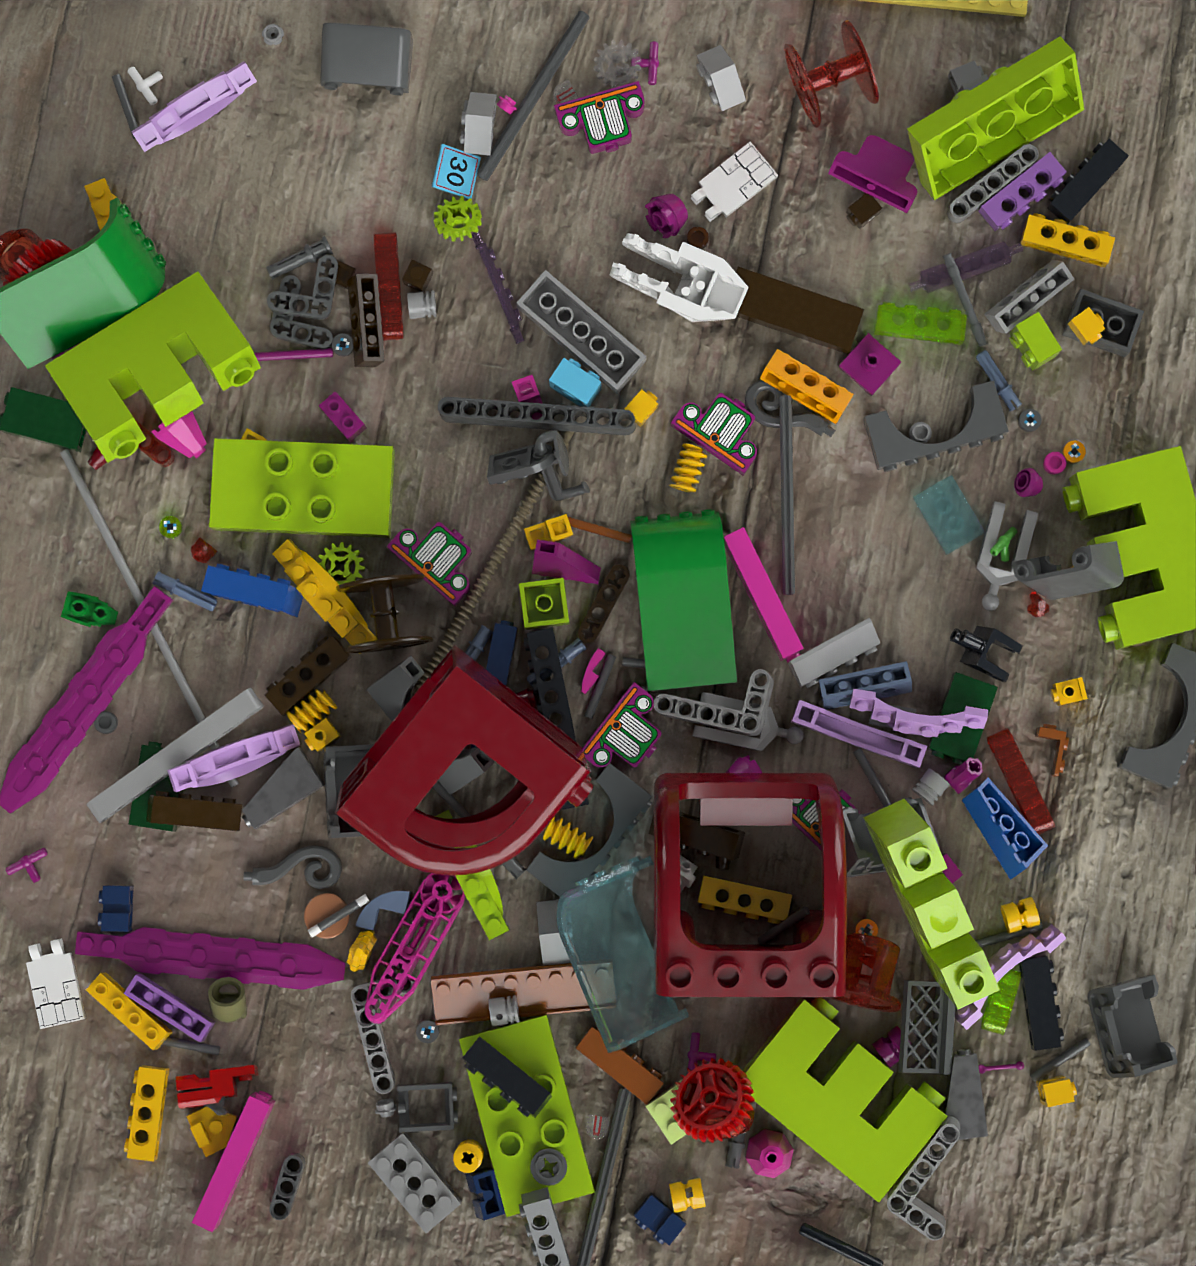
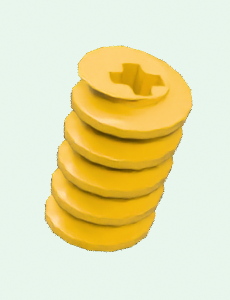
M683 443L682 447L686 450L680 451L679 455L684 459H677L676 463L680 467L674 468V472L678 476L671 477L672 482L675 484H670L669 486L688 493L696 492V489L691 485L699 484V481L694 476L702 475V472L697 467H704L705 464L700 461V458H707L708 456L703 453L702 448Z
M316 689V698L309 694V703L301 701L302 709L294 706L295 714L289 711L286 712L290 721L301 734V729L306 732L309 730L308 723L312 726L316 725L315 718L320 721L323 720L322 712L330 715L329 707L335 710L338 708L325 690L321 692Z
M554 816L544 831L543 840L551 837V845L559 841L558 849L561 850L567 846L566 854L575 851V859L581 855L583 856L594 837L591 836L586 840V832L578 835V827L570 831L571 823L568 822L562 826L563 818L555 822Z
M473 1139L462 1141L457 1146L453 1155L456 1168L464 1173L474 1172L484 1158V1150L478 1141ZM466 1152L473 1154L472 1160L469 1157H464Z

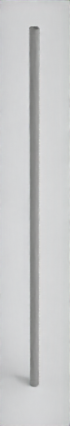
M63 450L60 454L139 607L144 597L69 450ZM156 623L151 632L197 722L200 723L205 719V716ZM217 741L210 745L211 750L220 747ZM236 778L228 781L231 788L239 784Z

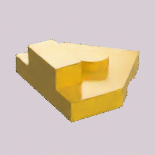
M204 1107L186 1116L191 1125L190 1129L199 1148H202L205 1157L226 1148L236 1123L237 1115L228 1113V1115L219 1116L209 1107Z

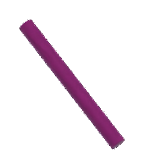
M333 348L256 352L254 354L258 361L333 357Z

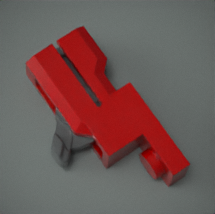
M256 1065L209 1070V1078H200L195 1074L176 1076V1089L179 1091L177 1093L178 1107L186 1109L206 1106L219 1116L228 1115L229 1112L223 1107L225 1105V1098L238 1096L236 1078H239V1082L253 1080L252 1076H258V1067Z

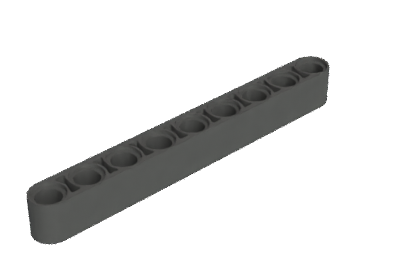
M444 397L438 402V411L441 418L449 423L625 436L632 434L636 429L635 416L631 411L623 409ZM448 406L454 407L451 413L443 412ZM469 408L476 409V412L472 415L465 414ZM492 409L498 410V413L495 416L491 417L487 415L488 412ZM513 411L520 412L517 418L509 417ZM539 412L543 414L538 420L531 418L534 413ZM558 414L565 416L562 421L557 422L553 419ZM579 416L587 418L583 423H577L576 419ZM605 417L609 419V422L601 425L598 423V420ZM624 419H629L631 424L621 426L620 422Z

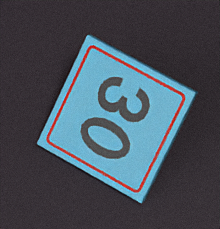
M441 144L432 187L459 197L464 196L465 199H472L481 157Z

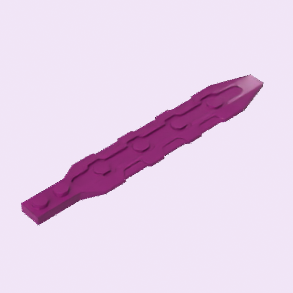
M154 586L128 622L107 631L96 646L94 654L82 670L77 672L70 681L68 689L54 708H50L27 744L21 747L10 762L0 792V806L7 812L13 813L47 789L59 773L61 765L73 749L78 747L85 738L87 730L101 711H105L113 700V695L127 676L133 673L144 658L147 635L172 603L173 599Z
M142 927L124 936L78 931L75 954L120 959L135 971L141 973H169L187 975L189 978L197 979L231 977L244 984L253 982L300 990L344 980L346 967L345 962L307 944L261 942L242 937L238 939L214 937L204 933L186 934Z

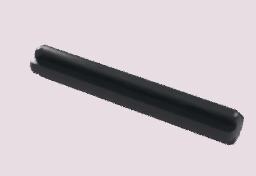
M803 1223L799 1229L800 1235L863 1266H883L882 1260L807 1223Z

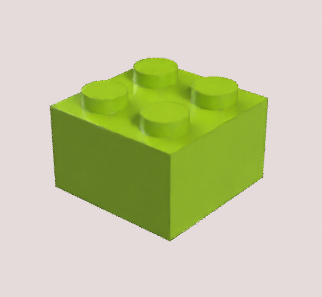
M1039 312L1017 324L1009 333L1011 344L1015 349L1019 348L1023 355L1021 356L1023 363L1027 368L1030 367L1032 371L1055 358L1062 350Z
M564 578L519 583L525 630L570 624Z

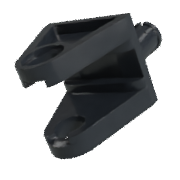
M976 626L973 634L968 630L962 632L956 628L950 635V641L965 648V652L960 660L961 663L1004 683L1007 682L1010 674L986 660L988 657L986 654L991 644L1020 654L1023 645L990 627Z

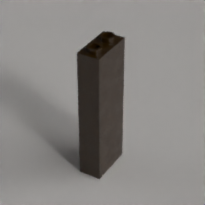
M739 266L737 267L736 273L748 286V290L736 317L849 354L864 312L863 308Z

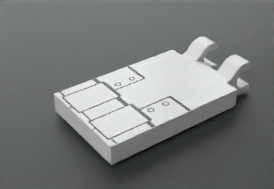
M750 141L700 180L699 185L701 188L691 195V200L697 205L707 197L714 205L704 215L709 222L721 213L728 217L775 180L778 174Z
M62 938L50 941L53 953L42 955L40 943L28 946L32 961L27 962L26 965L40 1029L86 1019L72 952L65 954Z

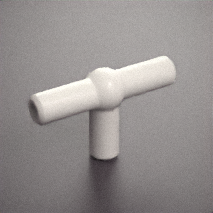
M130 67L128 73L136 83L137 89L142 92L150 105H155L158 100L149 87L163 79L162 74L157 71L143 80L136 68Z

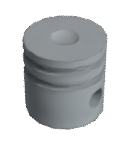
M434 290L431 293L426 291L425 294L423 291L407 293L410 319L426 318V316L431 318V315L437 317Z
M928 768L920 778V783H916L917 787H913L912 790L933 806L935 804L934 801L938 800L937 797H941L950 784L935 771Z
M516 995L513 998L507 996V999L505 997L489 999L492 1026L505 1025L508 1022L512 1024L514 1021L520 1022Z

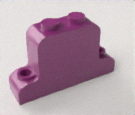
M869 135L865 139L856 155L846 151L839 152L828 172L829 175L905 213H908L918 193L917 188L906 181V177L914 162L913 155L875 135Z

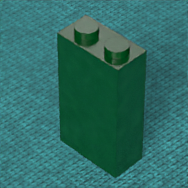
M11 387L10 392H7L5 395V411L0 414V431L81 453L87 430L68 401Z
M954 672L938 716L964 712L966 706L987 709L989 715L998 687ZM963 726L961 733H940L938 737L930 738L927 749L931 750V755L944 759V756L953 758V763L961 765L968 758H974L984 729H972L968 726Z
M149 741L148 745H141L138 766L162 750V743ZM168 775L132 801L128 825L176 832L177 825L146 822L149 795H156V791L170 792L169 797H178V793L183 794V790L178 792L173 790Z

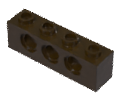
M355 274L347 280L354 366L377 367L385 361L377 274Z
M333 636L330 638L324 637L318 642V648L313 653L308 651L300 658L301 663L296 668L291 666L283 673L285 677L280 682L274 681L266 688L268 691L265 694L266 698L281 715L285 716L286 712H290L294 706H297L352 658L348 653L344 652L345 649ZM321 654H328V664L324 666L319 665L318 657ZM306 668H310L312 670V677L305 681L301 677V672ZM288 683L295 685V692L292 695H286L284 692V688Z

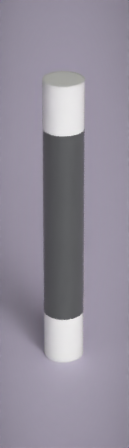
M366 894L362 895L308 929L311 937L316 936L370 902Z

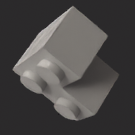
M721 45L697 55L699 64L696 67L699 75L704 77L706 85L711 87L712 92L709 93L713 105L717 104L721 111H724L746 101L736 66Z
M975 60L950 70L948 74V79L955 95L962 90H972L988 80L987 74L984 75L981 66H977Z
M470 92L469 100H465L461 118V125H465V131H461L460 144H464V153L491 155L497 94Z
M563 899L536 902L543 966L570 963L569 954L574 953L573 941L568 940V938H572L571 926L566 924V922L570 921L569 908H564Z

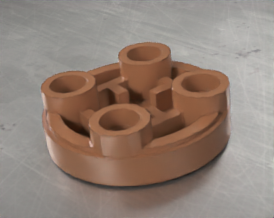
M331 893L315 896L305 908L304 920L307 928L310 929L347 905L341 897ZM350 914L316 936L328 939L340 935L348 926Z

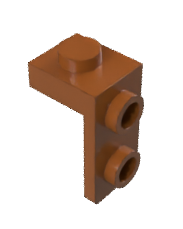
M1043 724V727L1036 728L1035 737L1057 741L1051 776L1057 777L1059 772L1063 773L1065 760L1062 759L1063 750L1066 751L1068 748L1069 738L1066 737L1067 732L1056 730L1057 726Z

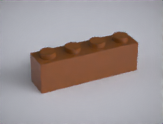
M592 1025L577 1044L576 1049L647 1105L664 1084L661 1080L662 1075L654 1068L648 1070L643 1066L645 1061L635 1053L633 1056L629 1055L625 1051L627 1047L616 1039L613 1042L607 1037L609 1033L600 1025L597 1028Z

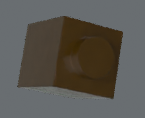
M865 193L847 208L846 213L848 215L846 217L853 226L857 225L861 229L881 213L882 207L873 196Z
M411 260L402 278L403 283L424 293L433 276V271L431 268Z

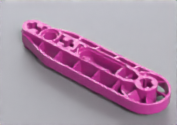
M431 873L425 878L373 969L365 1004V1015L371 1023L380 1024L384 1022L414 993L463 906L466 897L464 892L461 895H454L453 890H462L455 875ZM450 876L454 877L451 884L447 882ZM443 889H445L447 895L444 896L443 894V897H440L439 891L443 892ZM420 895H421V900H422L423 904H420V903L417 902V900H418V898L420 897ZM416 906L420 910L412 924L405 922L413 907ZM427 912L435 914V917L428 915ZM453 914L450 919H448L447 917H445V916H449V915ZM424 919L425 922H424L423 926H422V927L420 926V928H419V930H418V933L416 934V936H415L413 942H411L410 946L408 947V944L410 943L412 937L414 936V934H415L417 928L419 927L421 921ZM442 920L448 924L438 939L433 935ZM428 923H431L419 947L417 948V950H415L419 940L426 931L425 927ZM404 925L409 929L399 944L395 942V939ZM430 940L436 942V945L427 959L422 954ZM391 946L397 947L398 949L390 963L384 962L383 960ZM419 960L426 962L417 979L411 976ZM383 965L386 967V970L379 983H375L376 973L379 967ZM402 968L403 973H398L396 976L394 970H400ZM408 979L413 981L412 988L403 997L400 996ZM386 987L393 988V993L389 996L382 995V991ZM379 1008L381 1013H375L374 1015L372 1010H377Z

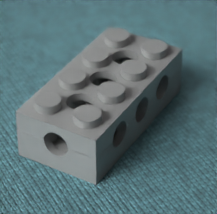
M402 1132L368 1162L425 1233L429 1232L462 1203V1199L406 1132ZM403 1159L406 1162V1168L398 1169L395 1165V1160ZM411 1177H418L421 1185L414 1187L410 1184L409 1179ZM431 1194L435 1197L436 1202L432 1205L427 1204L424 1201V1196Z

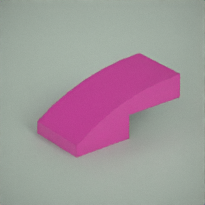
M533 375L512 382L518 402L543 404ZM539 412L534 413L531 418L538 420L543 414Z
M599 648L591 658L584 674L581 690L584 695L587 694L599 678L593 670L606 655Z

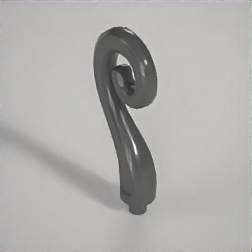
M762 380L753 383L745 394L747 411L755 416V421L767 427L780 428V416H771L764 413L757 406L756 398L764 390L773 392L774 400H765L762 402V406L768 411H774L780 407L779 397L783 395V392ZM814 413L792 415V427H805L820 436L825 433L829 437H832L836 431L829 426L831 421Z
M317 845L306 846L289 854L272 867H253V872H244V881H252L254 886L271 884L281 879L301 861L311 857H318L328 862L330 866L329 875L324 879H317L314 871L320 869L322 863L320 861H312L306 866L304 876L310 886L325 889L333 886L338 881L342 872V864L336 853L332 850Z

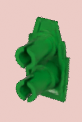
M68 591L61 617L87 627H91V625L102 627V625H115L118 611L109 607L108 603L99 600V597Z

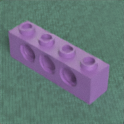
M1049 152L983 204L978 212L994 231L1000 227L1004 230L1013 222L1012 218L1015 215L1022 216L1030 209L1028 206L1034 200L1037 203L1047 195L1045 191L1051 187L1056 189L1065 181L1063 177L1067 172L1052 153ZM1036 176H1043L1046 179V183L1039 184L1036 181ZM1019 190H1027L1029 193V197H1021L1019 195ZM1009 203L1012 206V211H1004L1001 204Z
M141 973L134 976L124 992L126 996L199 1043L205 1040L216 1022Z

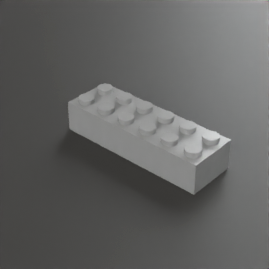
M547 270L540 275L516 303L517 308L588 370L597 374L600 377L599 379L616 394L622 390L646 362L647 356Z

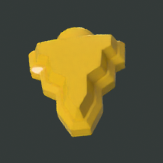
M373 930L361 931L354 944L350 947L347 963L350 965L351 971L364 970L377 942Z

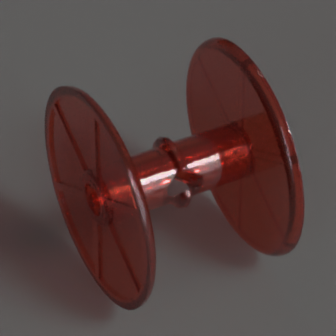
M848 20L843 21L841 26L842 40L847 56L833 62L827 60L825 65L807 71L795 47L791 44H785L784 46L786 63L792 83L808 119L816 128L821 125L822 121L816 92L830 86L837 88L838 83L855 77L866 99L872 104L879 102L878 86L870 59L860 36Z

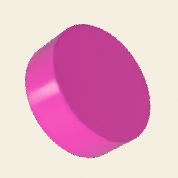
M1051 452L1044 458L1043 467L1049 474H1059L1066 467V458L1060 452Z

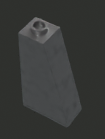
M300 747L290 754L242 809L245 814L242 818L249 828L252 826L254 829H258L325 786Z
M970 1049L958 1050L957 1055H952L951 1075L948 1076L943 1113L959 1121L960 1137L958 1140L988 1136L977 1054L971 1053ZM953 1127L944 1128V1131L949 1134L956 1131Z

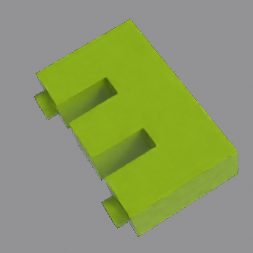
M198 271L45 365L107 463L115 458L123 459L131 456L138 449L139 443L146 440L134 417L123 402L124 399L141 390L165 427L204 404L192 380L181 366V364L198 354L222 391L231 386L239 387L245 385L252 379L254 372L261 368L250 344Z
M1181 446L1076 472L1069 478L1071 485L1062 488L1064 502L1069 513L1078 511L1080 521L1132 508L1137 527L1095 537L1087 542V546L1117 541L1124 579L1150 572L1155 589L1153 593L1114 602L1105 606L1106 615L1098 617V626L1103 641L1105 643L1113 641L1115 649L1118 650L1195 630L1196 498Z
M905 799L863 817L931 975L955 1007L959 1010L999 991L1000 988L983 949L969 934L974 928L959 893L942 872L947 869V865L930 826Z
M801 997L742 1070L752 1083L751 1087L754 1093L751 1095L757 1104L879 1203L948 1117L938 1109L946 1098L925 1081L917 1091L909 1084H906L874 1125L869 1123L860 1114L894 1072L854 1040L823 1080L819 1082L807 1072V1069L839 1031L840 1028L831 1022L839 1011L822 997H815L810 1004Z

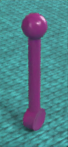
M1018 1061L1016 1064L995 1066L980 1064L978 1066L979 1073L983 1074L985 1071L1013 1068L1022 1070L1024 1063Z

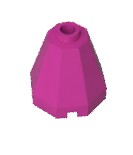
M193 411L167 427L161 423L158 426L161 429L159 432L156 429L152 431L157 439L188 458L194 456L197 459L206 451L204 446L207 443Z
M763 1129L749 1138L745 1158L755 1174L775 1178L790 1168L794 1149L783 1132ZM769 1154H774L773 1159L767 1157Z

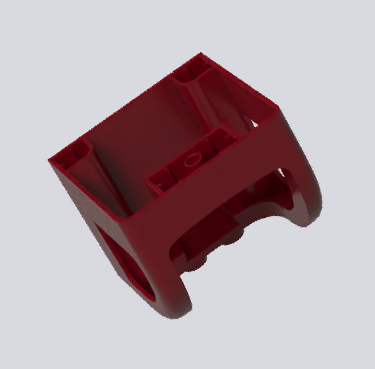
M454 645L342 783L335 814L382 851L409 867L440 875H467L494 868L517 856L541 834L567 801L577 808L590 794L594 785L591 783L592 778L588 776L591 770L582 747ZM469 744L478 747L518 779V782L500 801L490 808L471 816L441 818L426 814L416 808L461 751ZM487 842V843H485V844H482V845H479V846L473 847V848H453V847L472 846V845H477V844H481V843Z
M664 773L658 776L654 783L653 949L656 994L664 997H840L845 995L847 940L846 841L842 803L834 779L825 773ZM699 799L700 826H792L793 799L816 801L822 854L823 910H810L809 915L793 925V945L702 944L696 941L692 917L687 912L680 910V800Z

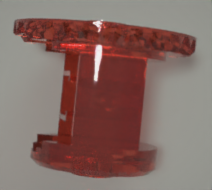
M859 933L848 934L846 940V994L840 997L828 998L874 1011H900V1001L894 996H890L896 963L901 951L900 947L889 940L877 936ZM863 964L872 969L871 976L861 974ZM859 980L868 983L869 986H868V985H864V984H860V983H859Z

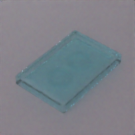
M952 475L913 497L945 555L985 533Z

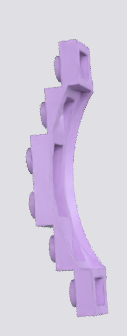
M243 61L226 73L223 71L207 82L202 81L167 103V107L149 117V121L131 132L145 152L153 146L163 144L205 122L229 105L246 88L257 81L247 64Z
M853 689L850 700V708L858 711H872L871 719L888 724L893 727L894 731L904 734L922 735L924 737H938V734L944 732L961 733L963 726H968L972 729H984L988 718L987 709L968 706L965 707L964 712L943 716L910 713L884 703L875 697L876 692Z
M289 724L273 731H266L205 752L204 755L185 761L186 763L167 771L175 792L189 787L198 788L214 785L252 772L282 756L287 750L300 746L294 725Z
M1051 924L1037 938L1029 934L1020 942L1008 943L1005 947H1002L988 959L997 983L1009 970L1026 958L1045 950L1051 953L1066 939L1064 934ZM988 996L955 1012V1019L966 1030L983 1015L981 1008Z

